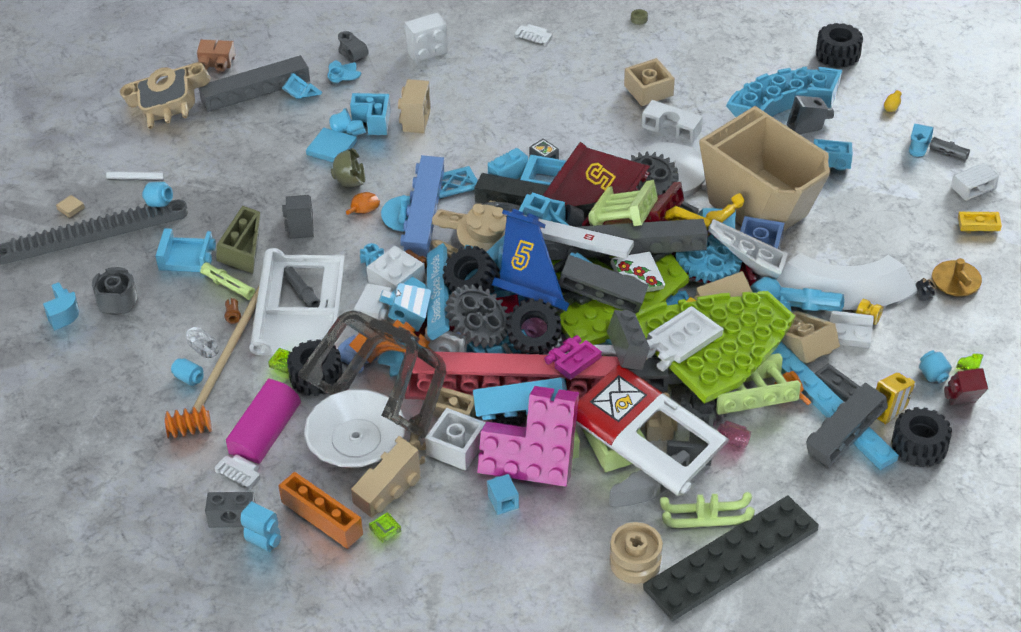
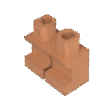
M200 40L197 57L198 62L202 63L206 70L209 67H214L217 71H225L226 68H231V60H234L236 56L234 41L218 40L216 42V40Z

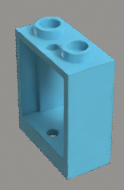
M530 155L520 180L550 185V182L534 180L536 174L556 176L566 161Z

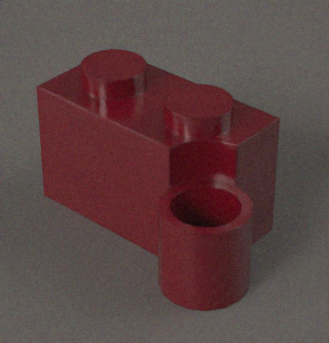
M984 369L957 371L954 376H951L948 386L944 388V394L946 399H949L950 406L976 403L988 390Z

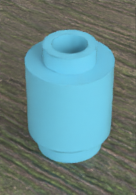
M178 358L172 364L171 372L174 374V377L191 386L199 384L204 377L203 368L185 358Z

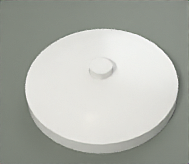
M658 143L639 151L642 156L645 155L646 151L649 152V155L656 152L657 157L663 154L664 159L669 157L670 163H675L679 174L678 182L682 183L684 197L690 196L702 188L705 181L702 157L695 149L678 143Z

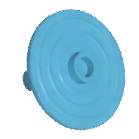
M398 196L384 204L381 210V217L386 226L393 230L404 232V221L408 220L407 206L411 205L410 196Z

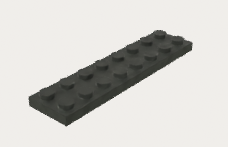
M787 495L754 515L751 520L741 523L643 583V590L674 621L818 531L819 524Z

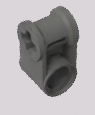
M343 31L338 34V40L340 41L338 51L351 63L368 56L369 51L366 44L354 36L353 33Z

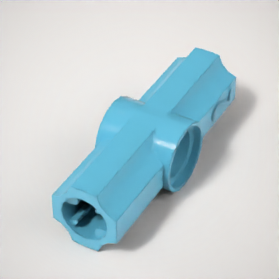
M781 287L779 292L780 296H783L787 302H790L791 307H801V309L842 312L845 302L844 294L822 292V290Z

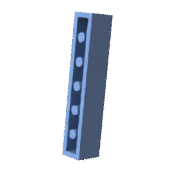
M421 155L420 163H416L415 174H417V177H413L412 187L414 191L410 192L411 205L407 206L408 220L404 221L405 235H401L400 245L404 247V251L410 249L419 256L427 257L434 228L432 217L437 212L444 176V157Z

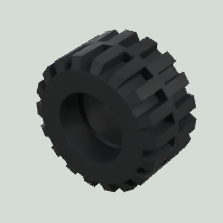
M845 23L823 26L818 32L816 56L820 61H823L822 63L832 67L841 68L854 65L861 56L863 44L861 31Z
M466 246L463 249L461 247L457 253L453 252L451 254L452 257L446 260L447 266L443 267L445 273L442 275L445 280L444 283L452 292L458 287L462 288L464 285H467L469 288L473 284L476 289L482 286L484 292L489 289V294L494 293L495 286L492 283L495 277L500 279V274L498 273L500 270L495 261L483 248ZM478 269L472 278L465 280L471 271Z
M534 298L529 299L530 302L523 300L520 302L521 305L518 306L516 304L513 307L514 311L508 315L507 332L509 340L517 351H521V354L544 355L546 351L549 353L553 346H557L558 339L560 340L561 319L558 316V311L556 308H552L549 302L545 304L542 299L534 301ZM530 318H540L547 324V330L540 337L530 338L524 335L521 330L523 323Z
M316 339V341L307 340L306 343L301 342L298 347L292 348V352L288 354L287 366L290 383H292L294 389H297V392H305V395L308 396L310 394L319 396L321 393L325 395L328 393L327 391H333L335 386H339L341 383L340 380L343 378L341 355L339 349H336L334 344H329L326 340L322 342L321 339Z
M914 407L913 410L907 409L905 413H900L895 421L891 441L892 449L896 450L895 452L899 455L898 457H902L901 460L904 462H910L912 466L916 464L919 467H925V465L931 467L934 466V463L939 464L942 459H945L952 436V427H950V422L945 420L944 415L937 414L938 411H931L925 407L923 409Z

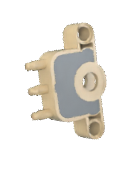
M200 62L173 70L164 67L155 70L150 77L125 84L120 89V95L128 106L132 108L139 106L146 117L148 128L152 129L154 121L163 118L166 123L171 122V116L182 113L183 118H187L189 110L195 104L194 89L207 85L211 77ZM162 76H168V77H165V78L161 79V80L156 84L157 80H158L160 77H162Z

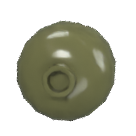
M350 148L339 153L334 158L333 168L331 169L333 179H337L341 185L348 188L363 185L362 182L366 180L363 163L359 164L357 158L360 156L355 149Z

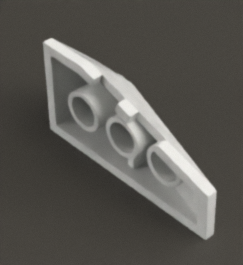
M713 219L708 230L756 274L762 278L770 277L777 280L783 270L788 253Z

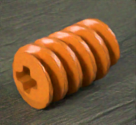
M201 405L200 412L195 407H192L191 414H189L186 408L183 409L182 415L179 414L178 410H175L173 417L169 411H166L164 419L168 439L170 432L174 438L178 437L179 431L183 436H186L188 429L192 435H195L196 428L199 429L200 433H204L205 426L209 432H212L210 413L204 405Z

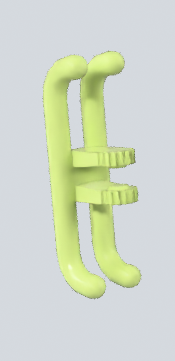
M745 492L742 499L729 502H718V494L711 495L710 503H705L703 494L697 495V501L694 504L675 505L670 504L667 497L660 499V506L665 511L662 514L663 523L671 528L740 525L745 521L751 520L755 510L753 507H747L742 515L717 517L718 511L740 510L748 506L752 499V495L749 492ZM670 513H696L697 518L673 519Z

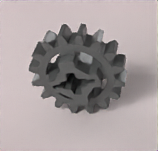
M686 390V395H682L680 405L707 424L709 415H713V426H716V421L722 423L723 417L727 416V413L719 415L716 412L717 398L704 403L693 391Z

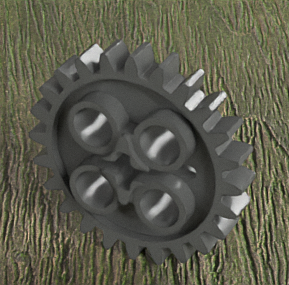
M648 151L643 156L640 152H638V157L631 155V161L650 166L647 170L650 174L644 182L640 181L636 186L638 191L641 190L646 181L654 180L658 196L664 194L673 182L679 181L678 168L675 167L674 162L670 163L669 157L664 159L663 154L657 157L656 152L649 155Z
M473 284L469 288L467 285H464L462 288L458 287L451 293L446 301L447 306L444 310L448 313L445 317L451 319L448 323L449 326H455L453 332L461 333L460 339L463 337L467 338V344L473 341L475 347L480 343L483 348L487 345L492 348L495 344L499 345L508 335L507 319L509 314L505 313L507 307L500 305L503 300L497 301L495 299L497 294L491 296L489 289L484 292L482 286L476 289Z

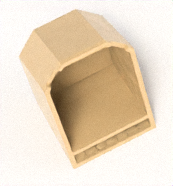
M756 106L699 140L709 203L717 209H723L728 204H733L731 198L734 195L741 193L744 198L743 206L735 209V222L741 226L744 216L783 222L784 231L809 214L830 174L829 155L826 151Z

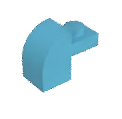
M59 282L51 285L55 299L43 303L47 319L54 331L71 324L79 315V306L75 292L69 293L67 288L63 289Z

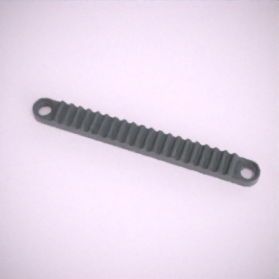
M180 199L170 201L165 207H150L144 204L143 208L139 206L136 207V210L129 208L128 212L121 210L120 214L113 212L112 216L106 214L105 218L98 216L97 220L90 218L89 222L82 220L81 224L74 222L73 226L67 224L65 228L59 226L57 230L51 228L50 232L43 230L42 234L35 232L34 236L27 234L26 238L23 236H19L18 240L11 238L10 242L0 244V253L6 252L5 255L0 256V265L180 220L188 214L187 204ZM176 208H182L179 211H173Z

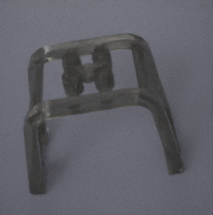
M352 310L343 313L336 319L300 370L299 377L330 395L346 391L350 388L358 372L379 343L386 341L406 349V353L381 416L401 426L413 435L425 438L447 372L443 358L434 351L418 344L420 338L410 334V331L400 326L398 328L394 327L392 323L384 319L378 320L362 312ZM348 325L366 337L367 340L338 381L332 386L321 380L323 377L321 364ZM418 357L433 367L435 371L420 413L408 421L399 415Z

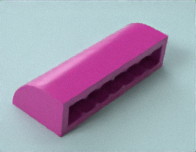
M268 378L226 438L228 454L233 456L237 454L248 461L260 464L301 404L298 394L288 385Z

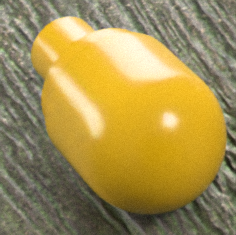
M896 90L886 98L884 109L887 112H895L900 106L902 93L899 90Z

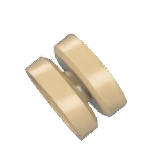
M626 523L618 527L612 534L610 541V566L616 577L624 582L633 584L645 583L655 577L660 571L663 543L661 535L655 528L645 523Z

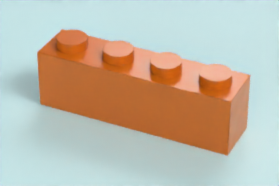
M295 471L278 485L281 503L348 549L363 535L360 516Z

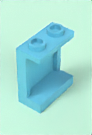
M164 228L155 255L158 270L200 272L204 263L208 262L211 265L212 251L216 249V240L213 239L212 232L207 231L205 239L176 238L173 235L172 229Z

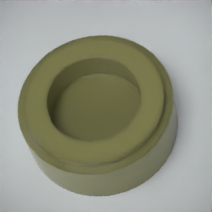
M636 9L631 12L632 23L641 25L648 21L647 11Z

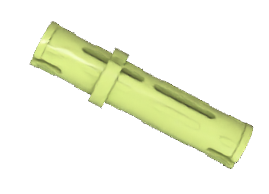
M208 262L202 265L200 273L213 279V282L217 285L221 284L248 300L253 297L255 289L230 276L226 270L218 269ZM215 274H218V275L224 277V279L219 278V277L216 276ZM231 283H234V284L240 286V288H237L236 286L232 285Z

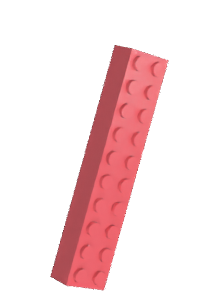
M405 351L403 364L405 399L431 400L438 386L473 395L474 389L563 378L566 380L567 391L579 392L580 400L620 362L618 357L602 356V358L569 380L555 369V362H552L550 365L545 362L544 357L547 355Z

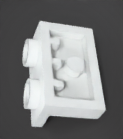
M831 311L830 322L836 325L840 345L870 348L874 316Z

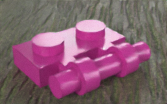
M576 335L563 341V345L559 348L549 351V355L544 357V360L548 365L555 362V369L571 380L602 358V351L587 340L581 343V338Z

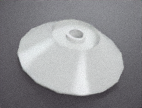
M349 389L332 394L315 405L306 419L304 436L309 449L322 461L339 467H363L383 460L380 456L384 452L389 453L397 444L395 439L398 436L404 438L406 419L400 406L387 395L371 390Z

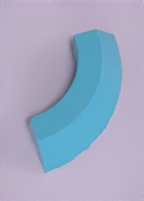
M802 67L796 70H791V68L780 69L777 73L771 75L766 73L756 77L754 82L745 83L744 88L736 91L731 96L726 107L735 117L754 106L773 117L783 111L790 110L795 96L799 95L819 97L828 108H831L836 97L842 70L818 67V70H809L807 67Z

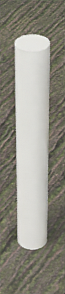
M107 171L106 177L107 179L164 180L165 173Z

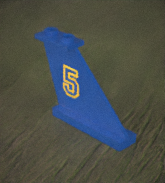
M512 209V212L503 210L502 214L506 215L507 218L500 279L495 277L492 285L528 299L534 298V301L542 299L545 304L549 302L552 307L567 311L569 303L564 301L540 227L545 229L546 224L540 222L538 216L530 213L527 216H523L524 213L516 209Z

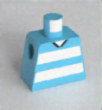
M399 283L394 293L383 289L379 301L390 305L388 311L389 318L395 321L398 319L402 324L408 322L416 329L415 331H419L426 318L431 290Z

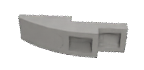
M685 450L671 456L682 466H689L690 455ZM642 470L633 472L626 480L615 484L611 488L609 504L612 507L635 505L660 497L670 492V490Z

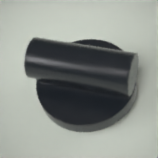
M922 278L916 282L915 285L921 301H926L929 297L935 295L934 290H936V287L930 279Z

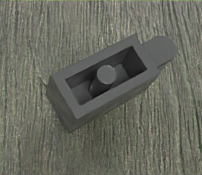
M659 358L647 359L642 370L627 368L659 391H668V384H680L683 382L669 367L665 371L657 368V363L661 361Z

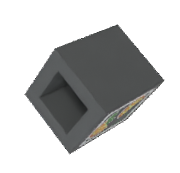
M543 138L529 147V157L530 155L559 159V149Z

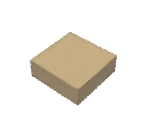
M72 195L56 204L57 210L69 218L85 208L84 203Z

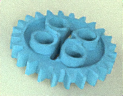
M712 234L710 237H707V250L676 252L675 254L677 262L686 273H689V278L695 276V281L703 279L704 284H706L707 280L714 282L739 273L742 260L717 238H714Z

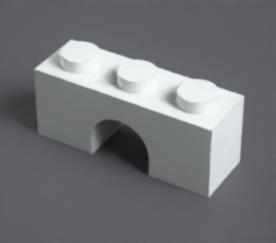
M652 100L642 112L643 128L659 132L665 126H673L676 128L677 139L692 144L702 131L703 116Z

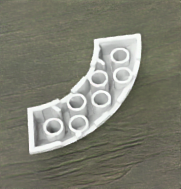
M799 253L786 263L780 276L777 278L780 286L785 288H808L822 290V292L844 294L843 310H853V313H856L858 305L863 298L869 300L873 305L879 304L884 306L885 309L886 305L895 302L899 304L917 294L918 291L905 265L890 255L865 265L837 266L814 260L803 253Z

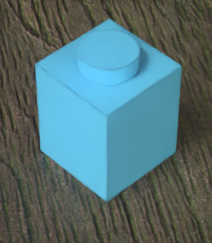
M509 474L487 481L488 497L497 515L519 508V493Z

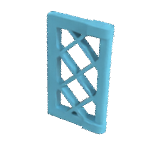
M470 166L444 172L443 180L450 179L448 182L442 181V186L444 187L440 191L439 199L475 190L478 180ZM454 179L462 181L460 185L453 184L452 182Z

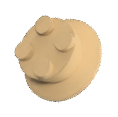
M473 205V208L458 223L457 237L464 247L465 245L478 246L487 252L505 235L506 216L502 214L503 209L492 205Z

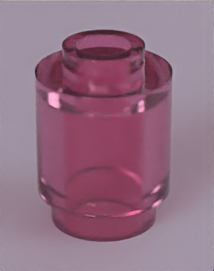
M727 420L724 424L720 423L717 430L729 439L727 444L737 448H746L751 437V431L747 430V427Z

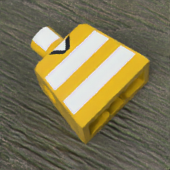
M896 372L878 381L876 390L886 396L888 406L877 418L879 421L886 425L908 406L912 392L916 388V383L913 379L906 378Z

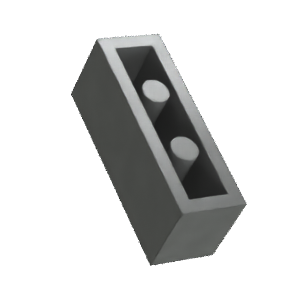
M614 310L607 333L620 365L623 368L642 370L650 347L635 313L629 310Z

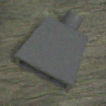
M797 95L794 98L787 126L799 135L819 131L823 128L825 119H833L834 110L833 108H828L819 97Z

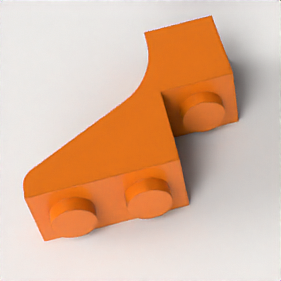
M398 319L384 335L376 328L370 330L365 326L349 344L369 363L386 351L404 353L405 351L433 352L428 347L430 342L420 334L417 337L413 333L416 329L408 322L402 324Z

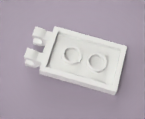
M691 306L648 334L647 342L650 350L646 360L653 356L657 350L660 352L658 358L661 361L657 363L656 367L661 371H665L674 360L677 363H681L722 336L724 329Z

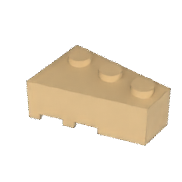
M401 436L395 439L397 444L389 453L384 452L380 456L383 460L374 470L369 468L351 488L353 504L371 518L378 512H382L388 504L398 499L409 487L416 485L419 479H421L418 449Z

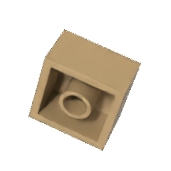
M657 58L625 68L624 86L641 106L649 104L652 100L659 101L674 96L675 78Z
M407 79L405 87H402V98L398 100V109H401L399 124H402L403 132L425 133L431 112L429 81Z

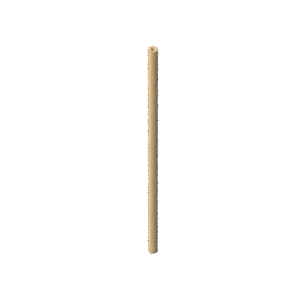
M259 286L193 405L198 412H200L201 405H204L256 309Z

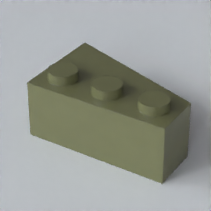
M245 206L240 208L217 243L216 261L252 274L254 273L260 230L259 211Z

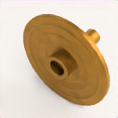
M962 258L941 262L935 266L932 272V280L935 286L941 291L954 296L971 295L980 288L982 283L980 272Z

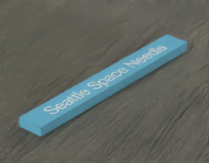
M444 243L427 253V289L431 290L427 308V336L431 340H435L449 331V319L445 317L448 312L444 310L447 306L446 301L449 299L448 287L444 283L445 280L442 275L445 273L443 267L447 266V247Z

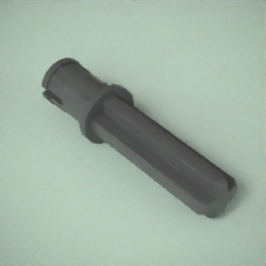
M293 267L284 268V276L297 291L298 297L305 301L308 307L318 308L321 301L314 294L313 288L303 281Z

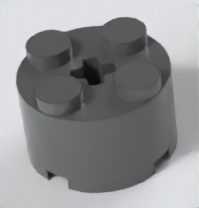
M111 267L105 269V273L95 275L92 280V288L100 312L129 313L138 298L132 274L125 268Z

